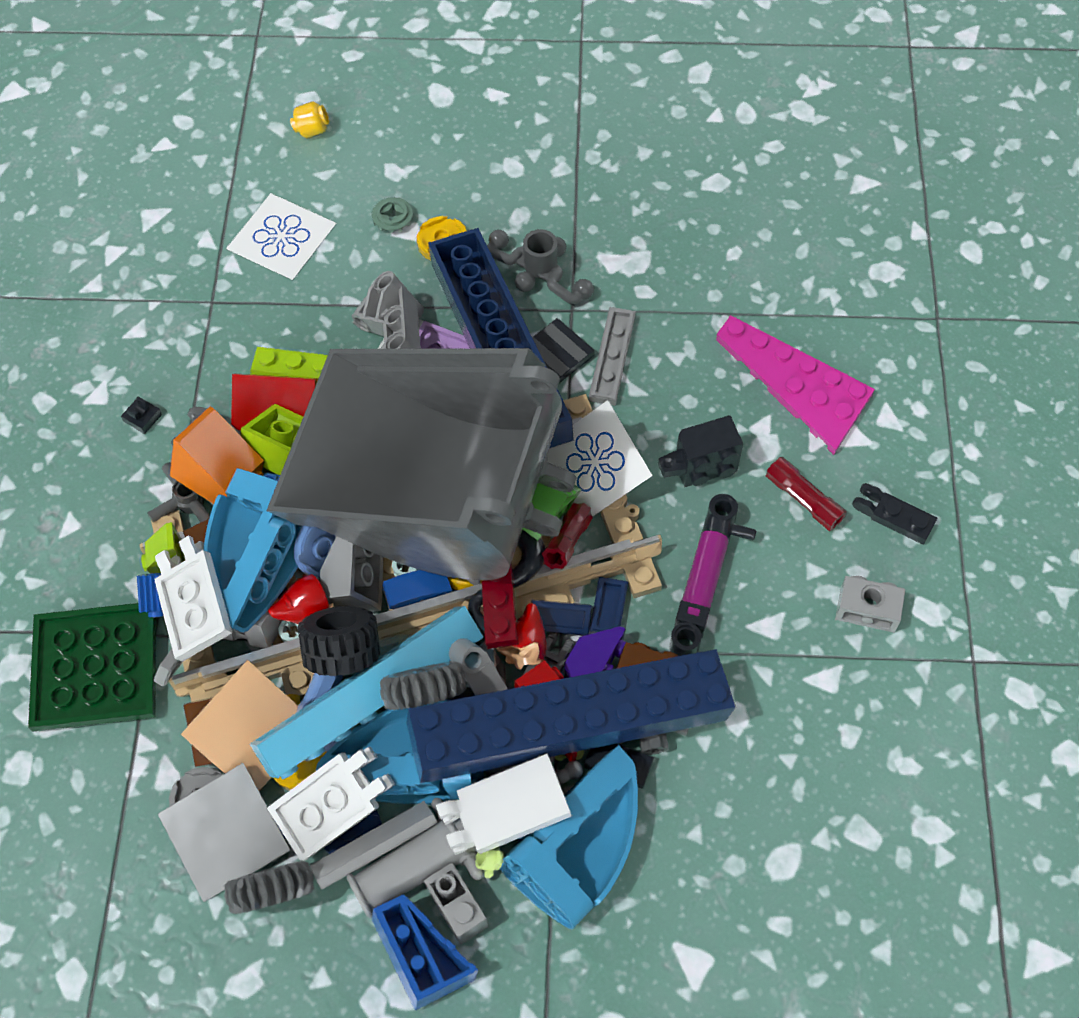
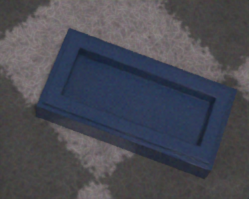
M599 577L589 634L621 626L628 581Z
M531 599V603L535 604L539 610L545 632L589 635L592 605Z

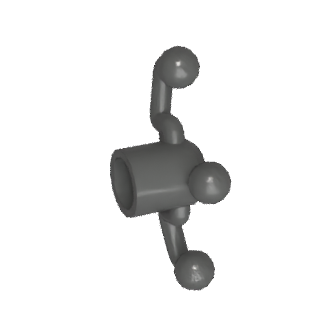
M500 229L491 232L487 246L493 259L506 265L516 263L526 270L517 274L515 278V285L519 291H531L535 286V278H542L547 281L548 289L569 304H577L581 300L589 299L592 296L594 286L590 280L579 279L573 287L574 293H571L558 283L563 276V270L558 265V257L562 256L566 251V243L562 238L555 237L553 233L545 229L533 230L525 236L523 246L516 248L511 254H507L501 251L508 245L509 237L507 233Z

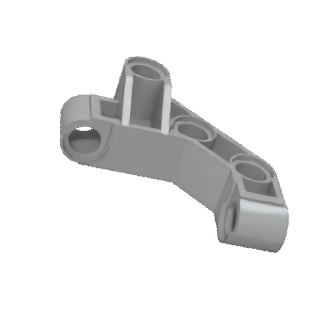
M385 271L375 279L368 289L367 296H365L353 313V323L365 332L384 336V344L380 349H421L418 320L424 312V307L392 271Z
M466 638L458 639L451 645L449 649L450 662L460 663L466 677V691L460 696L451 698L452 700L507 690L506 669L504 664L501 663L495 648L487 649L485 642L478 646ZM555 756L549 757L551 763L555 759Z

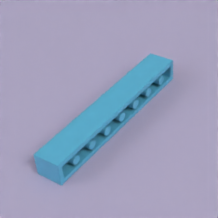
M465 606L454 607L380 656L370 667L356 672L251 742L250 746L270 777L285 779L294 774L299 769L297 765L308 758L310 761L325 752V745L333 740L339 742L352 733L350 728L359 722L365 724L378 715L376 711L384 706L380 695V681L383 677L413 668L450 662L449 649L456 640L466 638L476 643L483 638V635Z

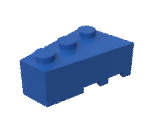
M404 894L373 909L372 922L415 1011L476 979L478 969L455 949L456 946L449 939L446 940L433 927V923Z

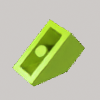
M172 522L164 524L145 541V554L141 555V562L145 572L161 573L155 556L164 550L169 552L170 559L174 556H179L181 563L186 560L179 543L182 538Z

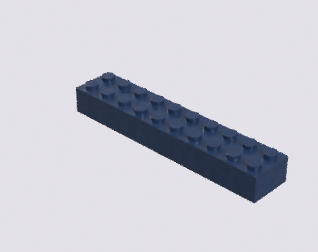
M479 228L429 242L432 267L469 348H529L544 363ZM558 389L556 390L562 401V411L549 449L574 441L572 417Z
M717 649L409 708L406 723L421 784L528 762L545 754L552 757L727 721L736 706Z

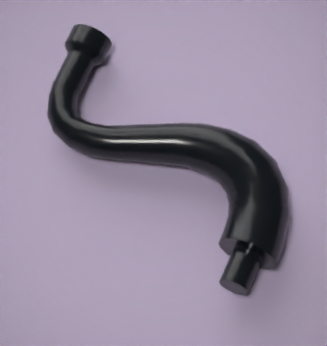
M523 529L517 544L522 556L519 563L513 568L514 588L532 579L544 563L542 553L545 550V544L542 538L537 540ZM481 588L471 598L468 604V612L475 624L484 631V615L480 611L483 605Z

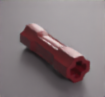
M779 457L767 469L765 476L778 488L786 491L797 500L828 531H832L845 518L847 511L832 498L825 496L784 457Z
M584 502L580 504L573 503L562 519L559 535L553 537L543 551L544 564L550 569L565 568L572 557L574 546L593 519L591 508Z

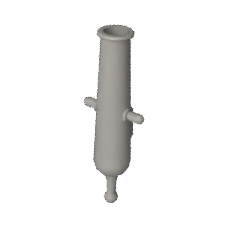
M578 761L568 762L564 769L556 773L559 784L562 785L570 779H578L583 773V767ZM434 798L431 803L438 817L436 825L353 876L350 873L346 876L368 918H372L374 908L424 884L425 879L450 863H453L454 867L458 864L466 866L470 875L475 880L483 878L484 871L478 869L475 864L476 846L457 855L450 848L446 835L464 830L461 818L447 825L444 824L436 808V805L444 802L441 798Z

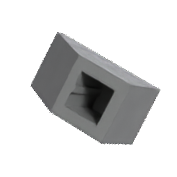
M450 863L424 880L435 903L460 945L488 928L485 915L453 863Z

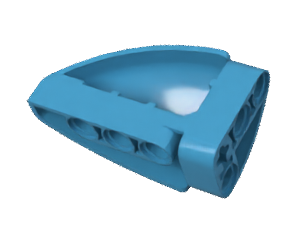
M237 468L225 491L227 497L221 494L216 497L207 525L204 551L211 554L231 628L239 632H246L270 608L297 570L298 566L294 559V544L302 526L266 511L278 481Z
M409 708L402 710L387 709L379 713L371 721L357 726L351 730L352 733L348 737L337 742L320 759L316 767L317 771L343 752H345L349 759L359 750H365L371 746L377 758L362 767L361 770L369 783L380 776L383 777L385 774L390 775L395 785L374 798L376 802L419 804L425 801L427 805H431L434 798H441L444 802L459 800L457 790L484 780V771L420 784L406 723Z
M619 745L611 750L564 794L572 816L520 837L518 843L504 856L503 864L500 868L507 879L525 897L544 913L569 929H574L606 897L621 873L630 852L638 813L637 776L633 760Z

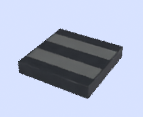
M558 318L532 337L546 367L559 375V383L594 356L595 350Z

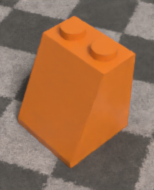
M210 406L173 440L170 477L214 504L219 494L227 497L225 491L237 468L263 476L264 460Z

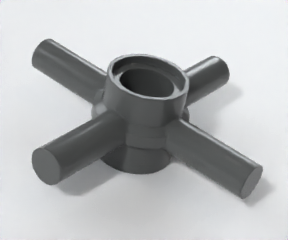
M171 463L164 464L162 471L173 484L172 498L147 512L151 521L155 522L177 508L187 514L194 513L200 522L209 519L210 515L203 507V497L170 477Z

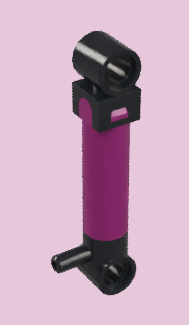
M728 494L715 495L709 502L687 584L676 615L674 629L671 633L669 649L670 652L678 656L699 652L701 638L704 635L731 535L752 541L756 536V529L735 524L738 504ZM717 511H724L728 515H719ZM687 638L693 644L684 646L678 640Z

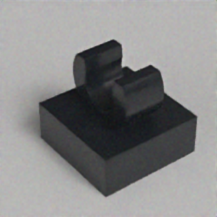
M138 396L121 415V418L126 424L146 434L162 413L158 407Z

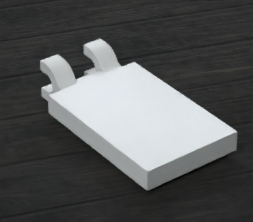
M187 536L179 541L186 559L184 562L181 563L179 556H174L170 559L169 552L165 550L155 556L161 571V575L154 579L174 658L182 662L233 633L211 554L204 551L203 542L199 541L194 544L193 537Z
M371 746L365 750H359L349 759L345 752L338 754L267 808L300 861L308 860L380 806L374 798L395 785L389 774H385L383 777L380 776L369 783L362 772V767L377 758Z
M548 754L456 791L459 800L446 801L436 805L439 817L443 819L445 825L461 818L464 830L446 835L449 846L453 849L455 855L473 846H476L478 853L482 854L572 816Z

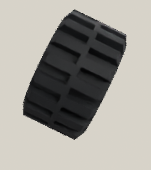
M338 606L323 609L305 617L298 625L302 663L304 668L312 673L329 676L347 675L362 671L379 659L380 643L377 618L373 615V612L365 608Z

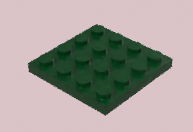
M138 603L34 614L28 728L34 732L155 718L156 617H148V612H139Z

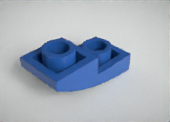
M423 570L393 577L382 584L390 610L452 592L447 576Z

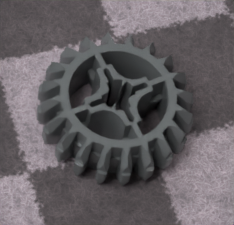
M443 662L393 673L383 677L380 681L381 700H383L385 708L389 710H402L434 704L463 694L466 691V677L461 664L458 662Z
M301 860L229 880L224 885L226 905L228 904L230 913L241 914L308 895L315 889L313 872L310 870L309 863Z

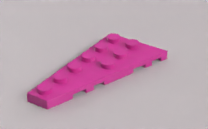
M731 315L717 333L716 341L737 361H742L750 369V374L756 380L760 379L767 386V390L796 419L800 418L810 428L809 431L816 438L819 437L828 445L827 449L834 455L871 399L875 389Z

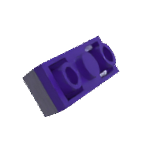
M619 626L579 637L566 660L565 678L614 669V666L611 664L615 657L620 658L626 643L624 641L626 629Z

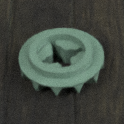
M397 197L385 198L379 201L372 210L374 225L378 226L381 231L388 230L390 233L393 230H400L402 232L403 227L410 226V221L413 218L411 205L404 199ZM393 210H395L396 216L393 220H390L389 217Z

